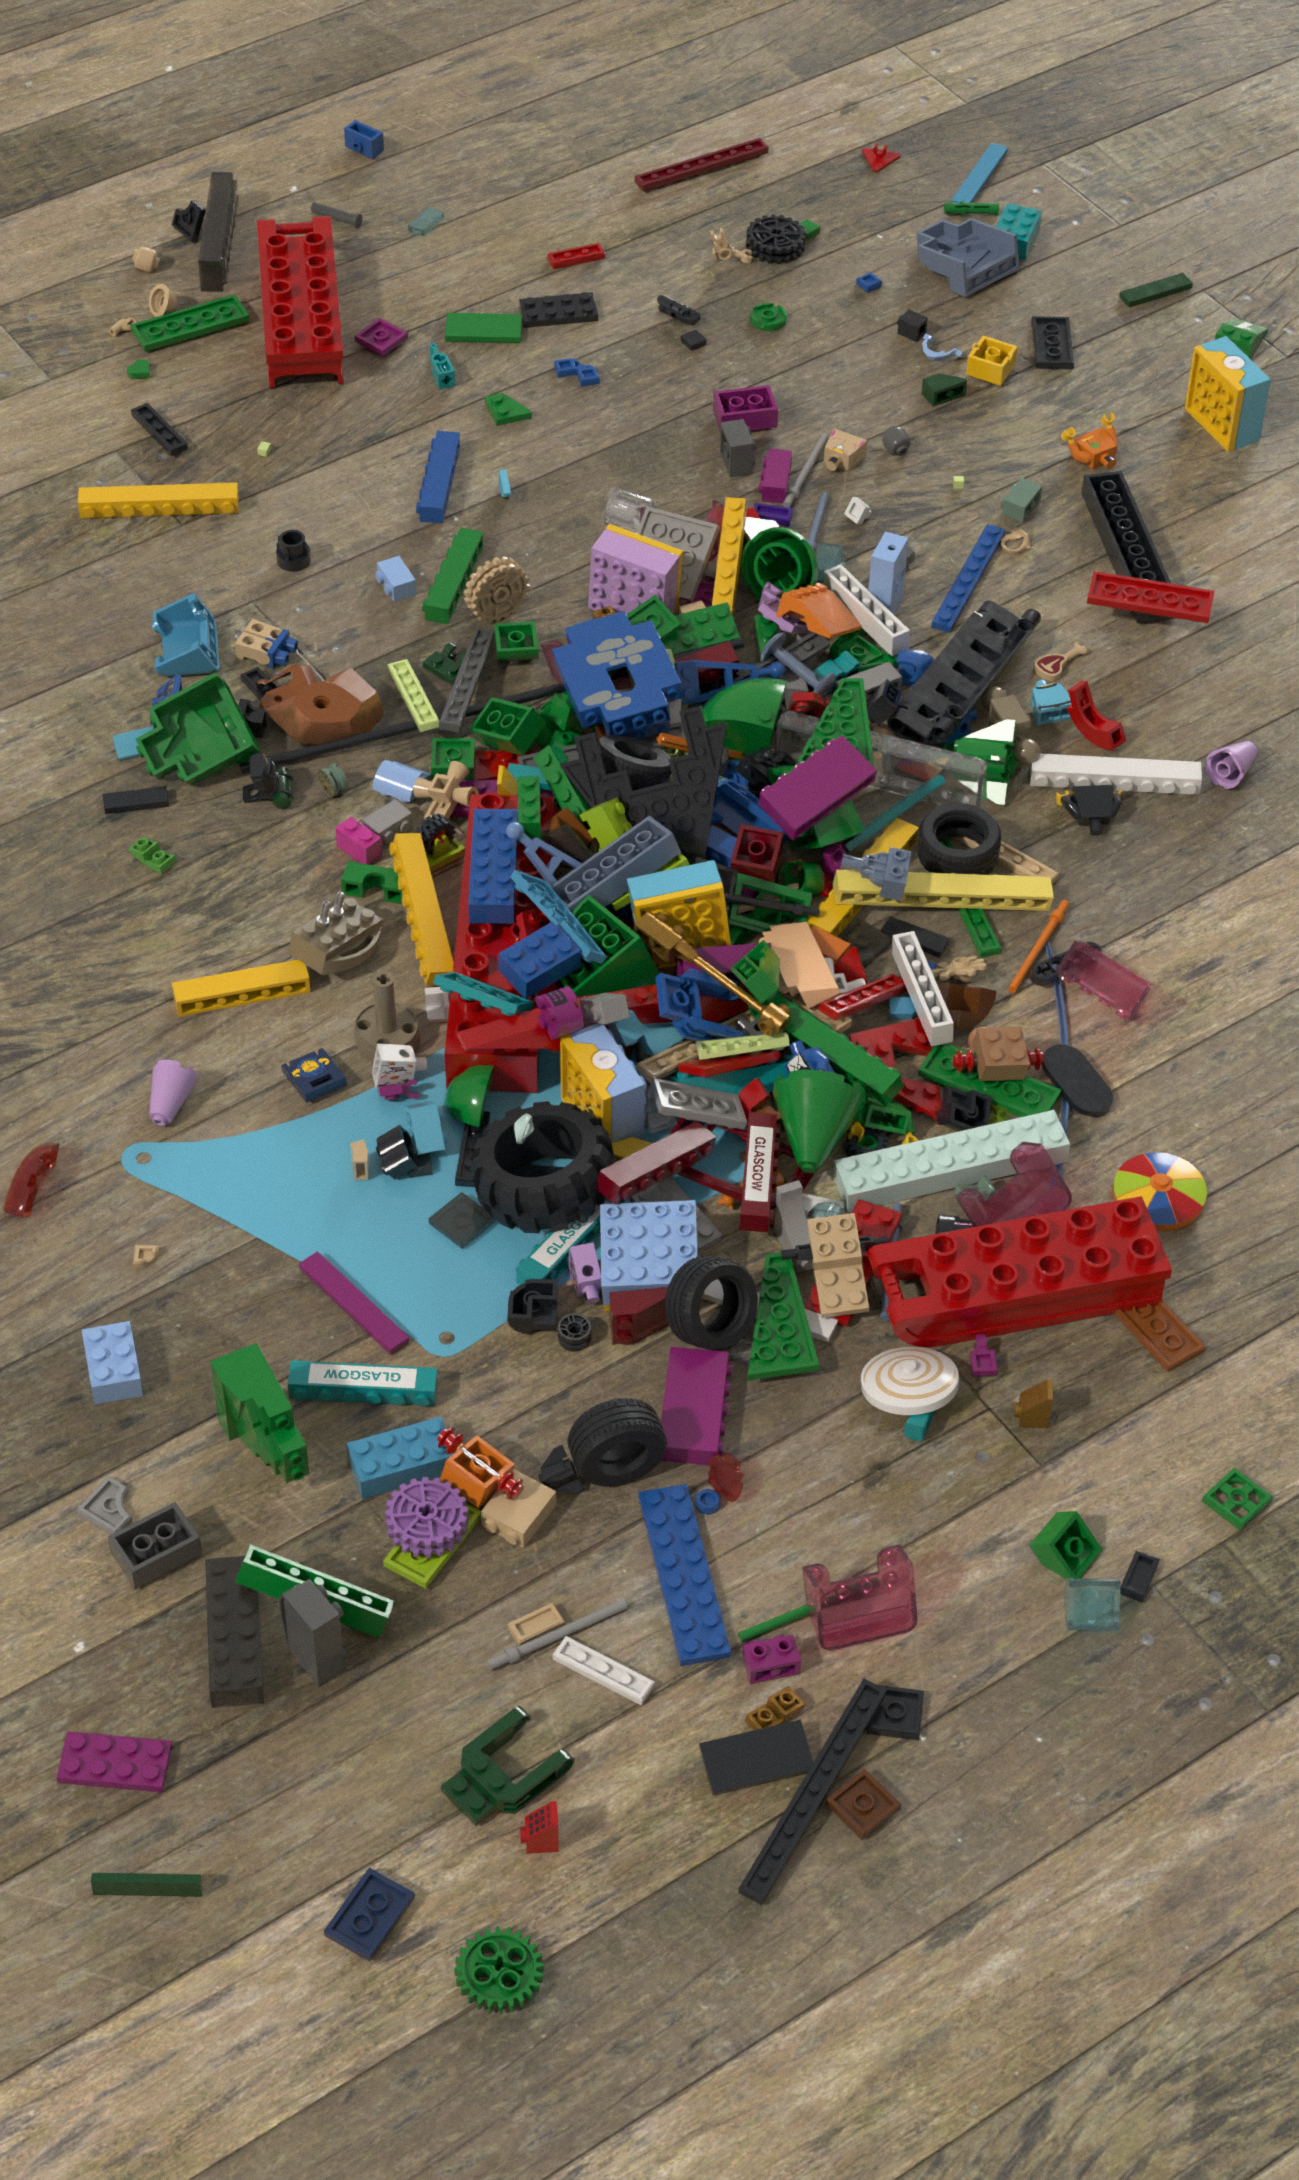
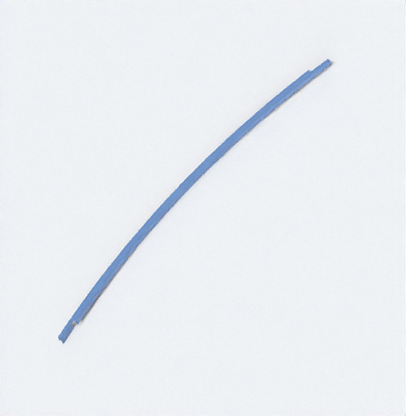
M1048 942V947L1045 944V950L1049 959L1052 957V951ZM1053 964V968L1058 970L1057 964ZM1058 979L1053 982L1058 1013L1060 1044L1068 1045L1061 981ZM1062 1096L1060 1123L1067 1136L1069 1104ZM1063 1163L1055 1165L1046 1214L1053 1213L1055 1210Z

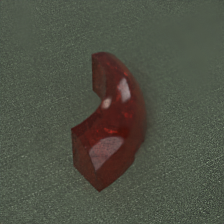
M46 1142L33 1148L24 1157L10 1183L3 1207L5 1213L22 1218L31 1216L33 1203L39 1189L37 1180L40 1176H45L51 1168L56 1166L60 1143Z

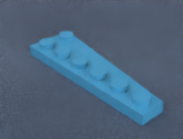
M514 870L510 878L516 883L515 888L525 893L547 918L554 922L581 950V957L590 963L595 961L602 964L607 956L549 883Z

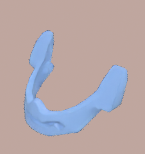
M927 333L923 337L925 339L922 342L923 351L931 361H943L955 356L965 358L967 355L956 348L947 353L944 351L934 352L928 346L931 342L935 341V338Z

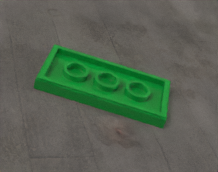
M447 313L445 341L520 343L522 314Z

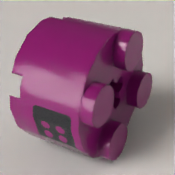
M568 986L535 998L541 1013L538 1016L539 1024L542 1029H547L551 1040L577 1032L584 1027L581 1007H576L574 1001L577 1000V997Z

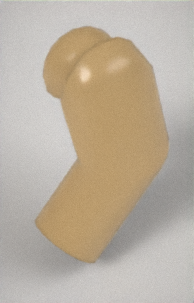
M134 318L121 319L109 328V333L114 337L120 332L131 331L130 324L137 322Z

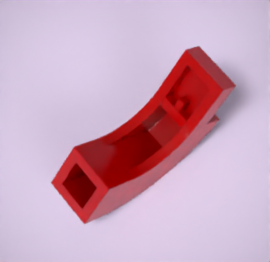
M1081 680L1068 689L1071 705L1067 707L1069 715L1077 729L1087 740L1100 748L1112 751L1126 742L1122 722L1111 721L1097 710L1092 699L1088 681Z

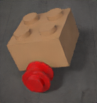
M1022 1027L977 1028L972 1041L974 1055L971 1050H967L966 1054H962L960 1050H957L956 1055H953L952 1059L953 1067L957 1069L958 1073H961L963 1068L971 1072L974 1065H977L980 1081L1024 1080L1031 1066L1039 1070L1040 1065L1044 1063L1043 1052H1040L1038 1047L1034 1049V1052H1030L1029 1048H1026Z

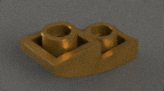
M787 1686L769 1696L766 1704L746 1714L745 1721L753 1730L783 1724L803 1709L805 1704L790 1686Z

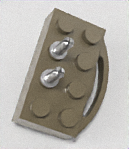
M337 892L335 904L332 908H330V902L324 900L320 915L293 931L291 935L288 953L321 975L337 973L358 966L373 955L378 945L382 919L376 916L371 909H366L358 904L354 898L348 897L344 900L345 894L343 892Z

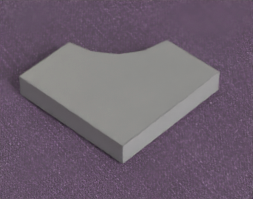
M108 1476L76 1510L77 1515L109 1535L127 1527L132 1522V1517L125 1511L123 1506L124 1499L129 1493L128 1487Z

